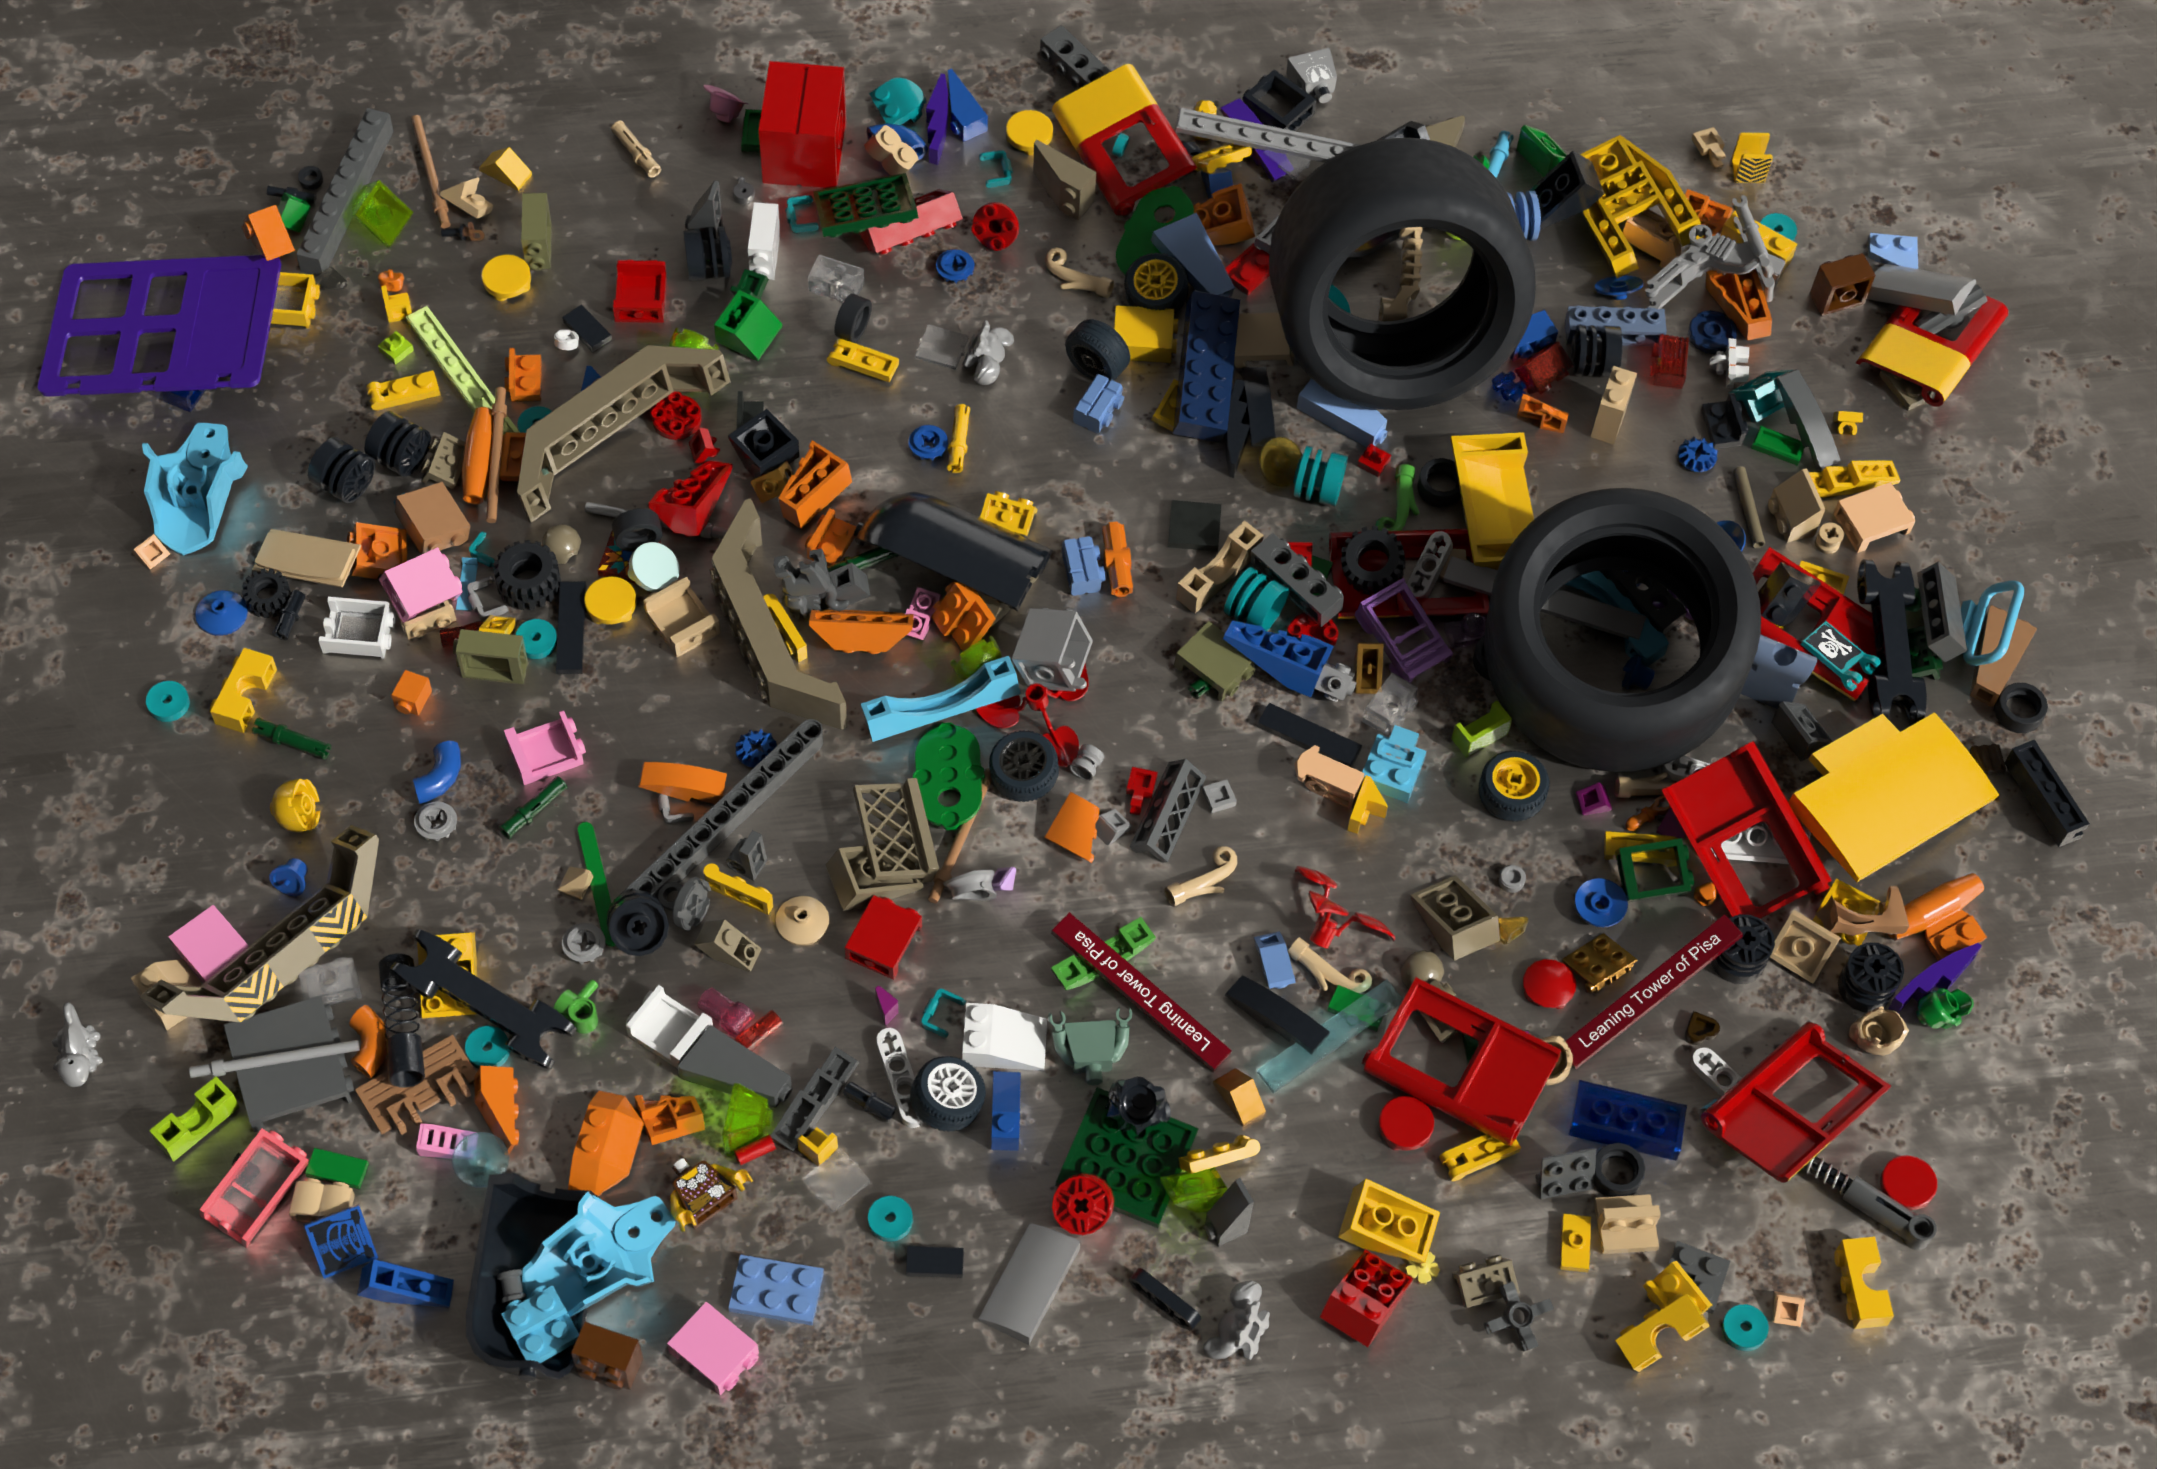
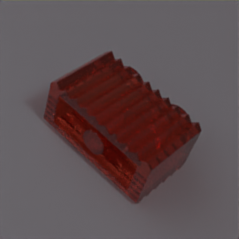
M1660 334L1658 343L1653 342L1651 357H1655V362L1651 363L1650 376L1654 377L1653 385L1683 389L1687 372L1688 337Z
M1557 341L1548 344L1516 368L1515 373L1520 378L1522 385L1525 386L1527 393L1533 394L1538 392L1543 394L1552 388L1550 383L1554 380L1558 382L1569 375L1567 370L1574 365L1560 342Z

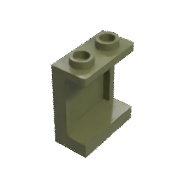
M1208 621L1176 653L1174 667L1181 672L1188 667L1218 690L1217 699L1222 702L1227 696L1232 697L1240 686L1239 684L1243 680L1247 681L1255 672V663L1223 639L1225 633Z

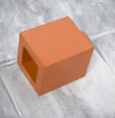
M405 670L391 694L395 708L401 713H411L419 716L432 692L429 678Z

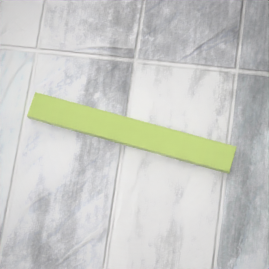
M428 306L406 316L407 323L471 411L474 413L475 409L479 407L492 409V405L495 403L494 396ZM507 415L504 418L503 434H506V432L520 433Z

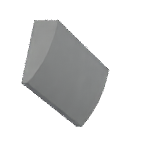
M1886 264L1874 272L1876 276L1867 299L1956 315L1975 286L1976 279Z
M1030 1223L978 1320L1029 1345L1080 1250V1241L1058 1231Z

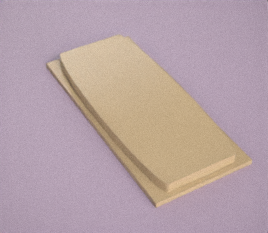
M270 529L255 559L252 571L261 573L260 569L265 568L266 573H268L269 568L274 569L275 574L277 571H280L282 576L343 588L361 545Z

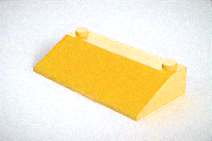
M1524 432L1451 436L1450 441L1474 565L1498 570L1502 559L1514 540L1534 520L1524 472V464L1528 455Z

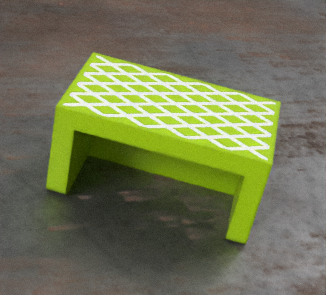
M1495 701L1492 703L1490 713L1465 727L1460 722L1455 724L1451 739L1464 756L1468 758L1507 735L1512 718L1501 704Z

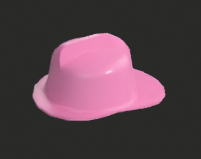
M711 85L703 86L710 93V110L721 121L731 122L732 118L739 116L744 104L748 105V103L741 101L735 95Z

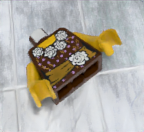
M682 1158L672 1167L678 1178L672 1183L673 1192L670 1195L671 1215L677 1221L681 1232L685 1231L684 1226L689 1223L695 1230L738 1199L735 1186L742 1192L745 1190L742 1184L746 1181L752 1183L753 1180L745 1169L735 1171L715 1163L709 1164L704 1160L692 1167L685 1158Z

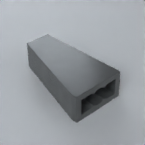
M712 1025L707 1028L677 1066L679 1077L685 1081L774 1108L781 1101L785 1102L792 1092L790 1075Z

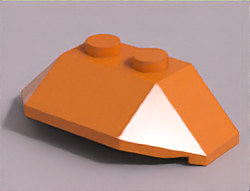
M811 610L809 626L834 650H841L845 653L867 651L870 654L887 652L912 631L914 614L905 615L897 612L862 610Z
M598 1091L588 1104L572 1156L568 1190H591L599 1197L604 1191L629 1176L644 1122L626 1096Z

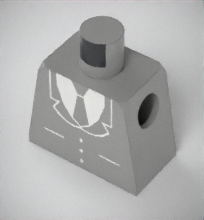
M1330 48L1289 57L1286 70L1289 79L1311 96H1317L1320 103L1330 101L1332 98L1331 92L1335 91L1337 79Z

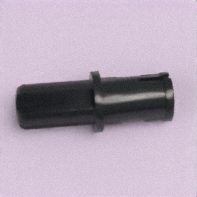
M299 590L291 592L284 609L279 611L280 617L272 634L281 640L282 638L288 640L295 621H298L300 618L298 613L305 600V594Z
M849 1082L843 1091L844 1096L863 1106V1111L866 1112L868 1110L886 1122L891 1120L897 1109L896 1106L876 1096V1092L870 1093L853 1082Z

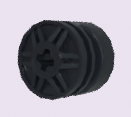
M724 226L718 227L719 238H714L713 228H709L708 239L704 240L699 229L683 231L689 281L705 280L706 269L711 268L714 279H718V267H723L724 278L730 277L732 254L730 239L726 234Z
M1578 324L1576 326L1571 345V360L1575 376H1582L1584 369L1587 376H1592L1595 366H1598L1601 377H1610L1613 366L1621 367L1622 331L1620 326L1603 325L1599 336H1597L1594 325H1590L1587 332L1585 325Z
M387 411L379 416L370 428L365 440L364 452L372 457L375 462L387 465V468L401 476H410L418 469L427 455L431 441L430 432L413 422L408 423L407 419L392 411Z
M331 437L323 442L313 455L308 467V479L323 490L330 491V494L345 503H352L360 498L370 485L375 473L376 464L372 457L358 449H354L353 446L338 437Z
M1739 914L1729 919L1743 933V937L1715 958L1711 965L1722 979L1733 984H1747L1755 981L1762 975L1772 955L1775 940L1773 932L1763 920L1752 915Z
M1878 942L1857 946L1846 961L1837 982L1839 993L1844 1002L1853 1009L1862 1012H1869L1877 1007L1885 1008L1902 982L1904 976L1903 962L1893 949Z

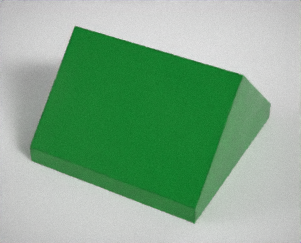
M1523 125L1521 128L1516 150L1544 177L1567 154L1545 131Z

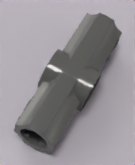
M1976 284L1956 315L1933 311L1913 325L1933 334L1945 328L1953 329L1959 327L1964 322V316L1988 301L1981 287Z

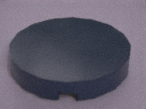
M1718 311L1700 312L1690 322L1688 329L1690 342L1696 349L1704 353L1716 354L1718 351L1726 352L1729 338L1736 339L1737 328L1733 320H1729L1725 317V314Z

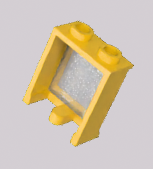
M280 272L271 324L306 326L309 329L310 320L315 318L314 302L315 299H319L320 287L316 285L314 275Z

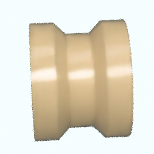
M1835 523L1823 524L1815 540L1817 549L1825 554L1835 553L1843 540V529Z

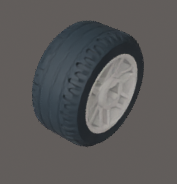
M941 1056L931 1059L921 1067L912 1083L910 1090L912 1108L916 1115L919 1116V1119L923 1120L922 1122L931 1128L933 1127L939 1131L943 1130L944 1132L961 1130L975 1120L984 1104L986 1096L984 1080L973 1065H970L969 1062L967 1063L961 1058Z

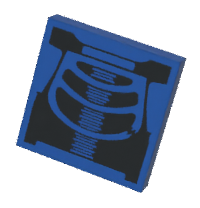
M359 1204L304 1224L324 1279L378 1258Z

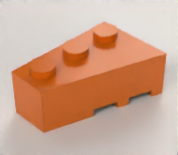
M276 205L249 214L243 220L244 224L241 227L246 239L251 238L254 246L267 261L295 251Z
M1756 269L1742 275L1731 273L1722 275V273H1718L1716 270L1707 271L1705 288L1727 316L1733 320L1745 339L1748 341L1771 336L1772 317Z
M812 440L806 456L802 457L799 461L798 470L795 475H791L778 498L783 517L802 529L852 483L848 463Z

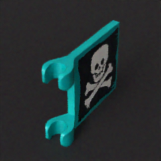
M1827 621L1801 643L1804 648L1836 673L1849 691L1857 688V685L1852 680L1858 684L1863 679L1858 672L1849 670L1859 661L1863 671L1866 674H1872L1875 669L1871 667L1870 663L1874 667H1878L1881 663L1878 657L1864 653Z

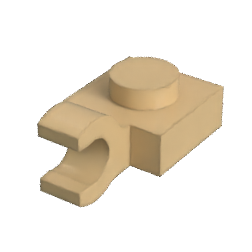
M1712 127L1693 133L1692 141L1701 155L1709 154L1710 162L1714 169L1723 167L1724 164L1721 160L1726 158L1723 151L1724 142L1715 128Z

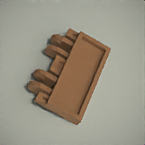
M453 1035L423 1051L425 1078L420 1084L407 1088L394 1086L389 1082V1073L387 1071L355 1089L356 1094L381 1134L392 1129L388 1122L390 1119H392L401 1135L406 1133V1125L398 1116L406 1110L412 1122L416 1126L420 1125L422 1120L414 1106L416 1105L419 1111L423 1112L439 1103L441 1098L438 1092L440 1091L450 1107L454 1106L456 1099L448 1089L454 1083L458 1085L461 1094L465 1098L472 1095L463 1078L465 1077L469 1085L474 1083V1076L477 1072Z

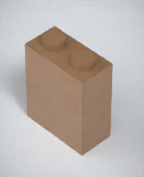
M443 482L396 496L395 514L421 555L435 548H439L441 551L452 546H460L468 541L470 524Z

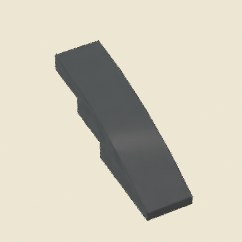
M1795 369L1777 377L1776 381L1790 424H1796L1803 447H1809L1815 469L1822 470L1825 467L1840 462L1841 459L1823 413L1800 371Z
M835 1046L821 1069L817 1068L804 1090L798 1092L770 1136L794 1152L798 1147L797 1139L801 1135L806 1137L860 1062Z

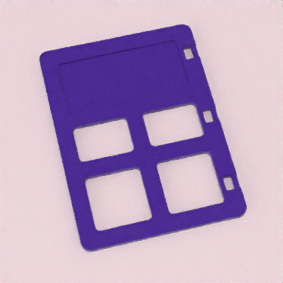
M263 255L79 263L67 266L63 272L39 377L38 390L40 394L50 397L66 396V394L95 395L140 393L141 391L207 390L223 387L251 388L256 386L261 380L282 265L280 258L277 257L267 261ZM187 275L181 309L178 314L144 316L151 280L154 277ZM132 278L124 316L72 319L82 281ZM176 332L167 371L132 373L141 334ZM120 334L112 373L108 375L60 377L67 340L70 337ZM219 377H231L230 381H218ZM155 380V384L143 385V381ZM68 384H80L79 388H68Z

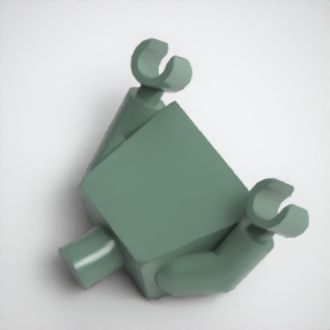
M1118 1007L1116 1017L1119 1020V1024L1117 1025L1116 1020L1065 1023V1014L1060 1010L1061 1019L1059 1022L1054 1023L1052 1013H1049L1048 1021L1054 1026L1052 1035L1056 1053L1066 1065L1072 1066L1074 1073H1086L1088 1085L1103 1083L1102 1072L1111 1071L1113 1063L1120 1061L1128 1047L1130 1026L1127 1025V1022L1132 1018L1131 1008H1129V1016L1121 1018L1119 1016L1120 1007Z

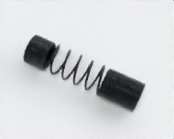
M395 953L385 956L378 964L380 987L382 992H384L381 999L383 1004H385L383 1014L386 1016L384 1026L387 1029L385 1033L387 1041L385 1044L389 1082L394 1086L407 1088L416 1086L424 1080L425 1069L422 1038L414 1033L420 1028V1024L413 1021L419 1016V1012L411 1009L418 1003L417 999L410 997L416 992L414 991L405 996L387 993L388 991H404L409 989L406 984L391 972L390 967L394 962L415 967L411 956ZM385 994L394 997V999L386 1003L384 999ZM408 998L415 1000L414 1005L406 1008L389 1006V1003L399 999ZM386 1007H389L396 1011L387 1015L385 1010ZM401 1011H414L417 1014L414 1018L407 1020L390 1018L391 1015ZM387 1019H390L397 1023L388 1027L386 1022ZM402 1023H415L418 1026L417 1029L409 1032L391 1030L392 1027ZM389 1031L395 1033V1035L388 1038Z

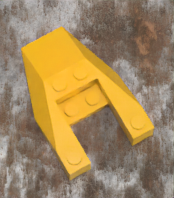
M1618 135L1580 154L1592 161L1605 193L1590 208L1583 211V214L1617 279L1639 268L1634 251L1618 223L1655 205H1658L1682 247L1690 244L1689 232L1694 226L1701 225V222L1670 170L1622 135Z

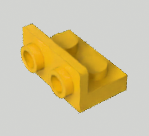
M995 491L994 495L987 493L980 517L1016 534L1028 537L1034 514H1037L1038 509L1032 506L1033 502L1030 500L1019 498L1017 502L1010 500L1008 494Z
M1677 1261L1671 1262L1653 1280L1647 1281L1643 1285L1647 1291L1648 1298L1658 1305L1661 1310L1668 1306L1667 1301L1680 1293L1682 1296L1686 1293L1691 1296L1702 1314L1712 1306L1711 1302Z

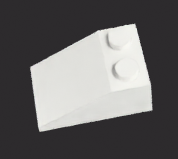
M966 1003L962 1060H965L967 1063L969 1062L973 1067L1044 1071L1047 1019L994 1004Z

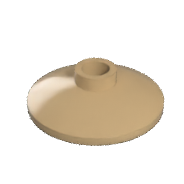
M798 896L787 900L781 905L776 915V928L780 936L794 945L803 946L817 942L825 935L829 927V914L826 907L819 900L808 896ZM800 914L807 915L805 919H799L797 916Z

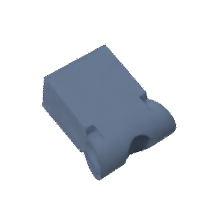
M1760 634L1758 650L1741 694L1776 709L1782 701L1793 702L1800 684H1803L1814 670L1817 658Z

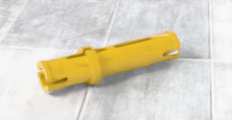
M958 404L954 408V421L951 442L948 444L949 461L947 465L948 471L952 469V473L963 471L964 455L967 453L966 436L970 407H966L965 404Z

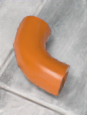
M364 1005L353 1014L349 1026L361 1038L360 1051L351 1059V1063L362 1075L371 1079L387 1056L385 1044L387 1041L385 1038L387 1029L376 1012L368 1005Z

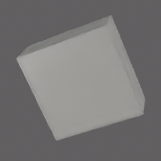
M1227 779L1203 787L1202 792L1211 813L1236 806L1237 800Z

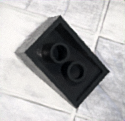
M1571 151L1529 190L1535 191L1538 197L1541 213L1540 230L1587 210L1605 194L1592 161L1575 151Z

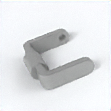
M492 576L472 582L467 586L468 600L473 611L478 613L481 620H486L490 615L499 616L508 612L506 605L484 612L482 609L483 605L478 595L474 592V590L493 584L495 580Z
M663 794L658 796L659 811L663 813L666 823L694 820V814L692 813L669 816L668 796Z

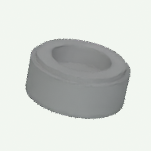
M1508 865L1500 872L1498 878L1499 885L1507 892H1518L1524 887L1526 874L1520 867Z

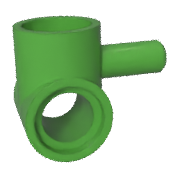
M593 979L589 980L578 994L571 990H566L560 995L554 1005V1009L568 1019L576 1027V1032L581 1034L592 1032L598 1025L595 1004L588 999L598 988V983ZM581 1013L589 1014L588 1017L583 1019L577 1017Z

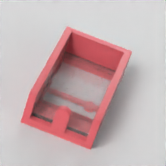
M263 1128L200 1208L201 1218L246 1248L308 1166L307 1154L296 1146L289 1147L283 1143L284 1139L278 1133L272 1130L267 1132Z

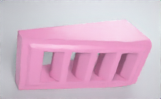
M421 1123L416 1149L418 1155L423 1157L474 1161L479 1134L472 1131ZM428 1136L433 1137L432 1145L427 1144ZM440 1137L445 1138L443 1147H439ZM452 1138L456 1139L455 1149H450ZM463 1139L468 1140L466 1151H461Z

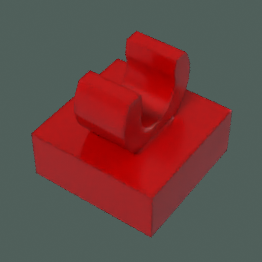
M699 428L689 441V447L695 463H704L708 456L716 457L720 452V448L713 446L717 438L710 436L709 430L706 428Z
M1369 444L1358 460L1357 467L1379 477L1390 462L1391 454L1373 444Z

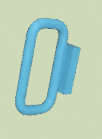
M2010 580L1993 584L1982 593L1978 605L1972 600L1963 601L1961 615L1967 651L1962 654L1967 664L1971 666L1990 664L2001 659L2007 652L2024 596L2022 583ZM2014 590L1997 648L1991 653L1974 656L1990 599L1998 593Z

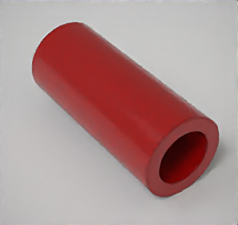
M770 1134L734 1150V1154L741 1166L776 1150Z

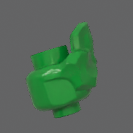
M1939 988L1937 991H1932L1919 999L1916 1015L1923 1025L1927 1024L1931 1028L1938 1029L1942 1027L1947 1029L1953 1026L1956 1027L1961 1024V1017L1968 1015L1972 1011L1974 1002L1967 993L1959 989L1950 992L1945 988Z

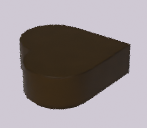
M1693 1011L1685 1031V1038L1692 1045H1700L1704 1040L1715 1039L1720 1031V1025L1717 1020Z

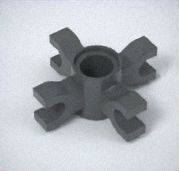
M1514 1282L1500 1286L1499 1290L1507 1308L1502 1317L1483 1323L1487 1334L1508 1327L1511 1330L1517 1331L1523 1351L1538 1347L1539 1345L1530 1325L1535 1316L1554 1309L1550 1298L1529 1306L1526 1303L1520 1302ZM1515 1309L1521 1310L1524 1314L1522 1324L1516 1323L1513 1319V1311Z

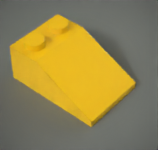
M1365 1179L1352 1190L1338 1238L1363 1249L1424 1264L1440 1212Z

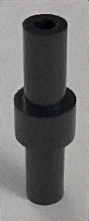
M267 187V195L282 198L285 192L308 203L315 204L316 194L298 191V188Z

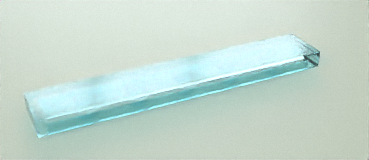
M1386 979L1322 1024L1324 1028L1330 1031V1034L1312 1055L1298 1043H1295L1260 1067L1257 1073L1274 1094L1371 1024L1402 1003L1403 998Z

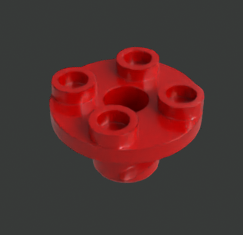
M989 202L976 211L971 231L984 246L1000 251L1009 247L1016 240L1019 233V223L1015 213L1008 206L999 202Z

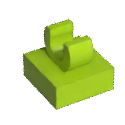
M395 331L378 345L379 351L395 365L414 351L413 345L398 331Z

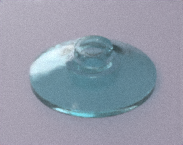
M486 1132L473 1133L462 1139L456 1146L452 1158L453 1168L458 1178L465 1184L473 1187H486L489 1175L505 1174L509 1164V1153L504 1142L497 1136ZM484 1158L487 1160L486 1165L478 1166L477 1161Z

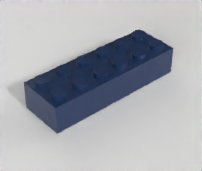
M1193 290L1186 304L1173 434L1221 443L1227 432L1240 299Z

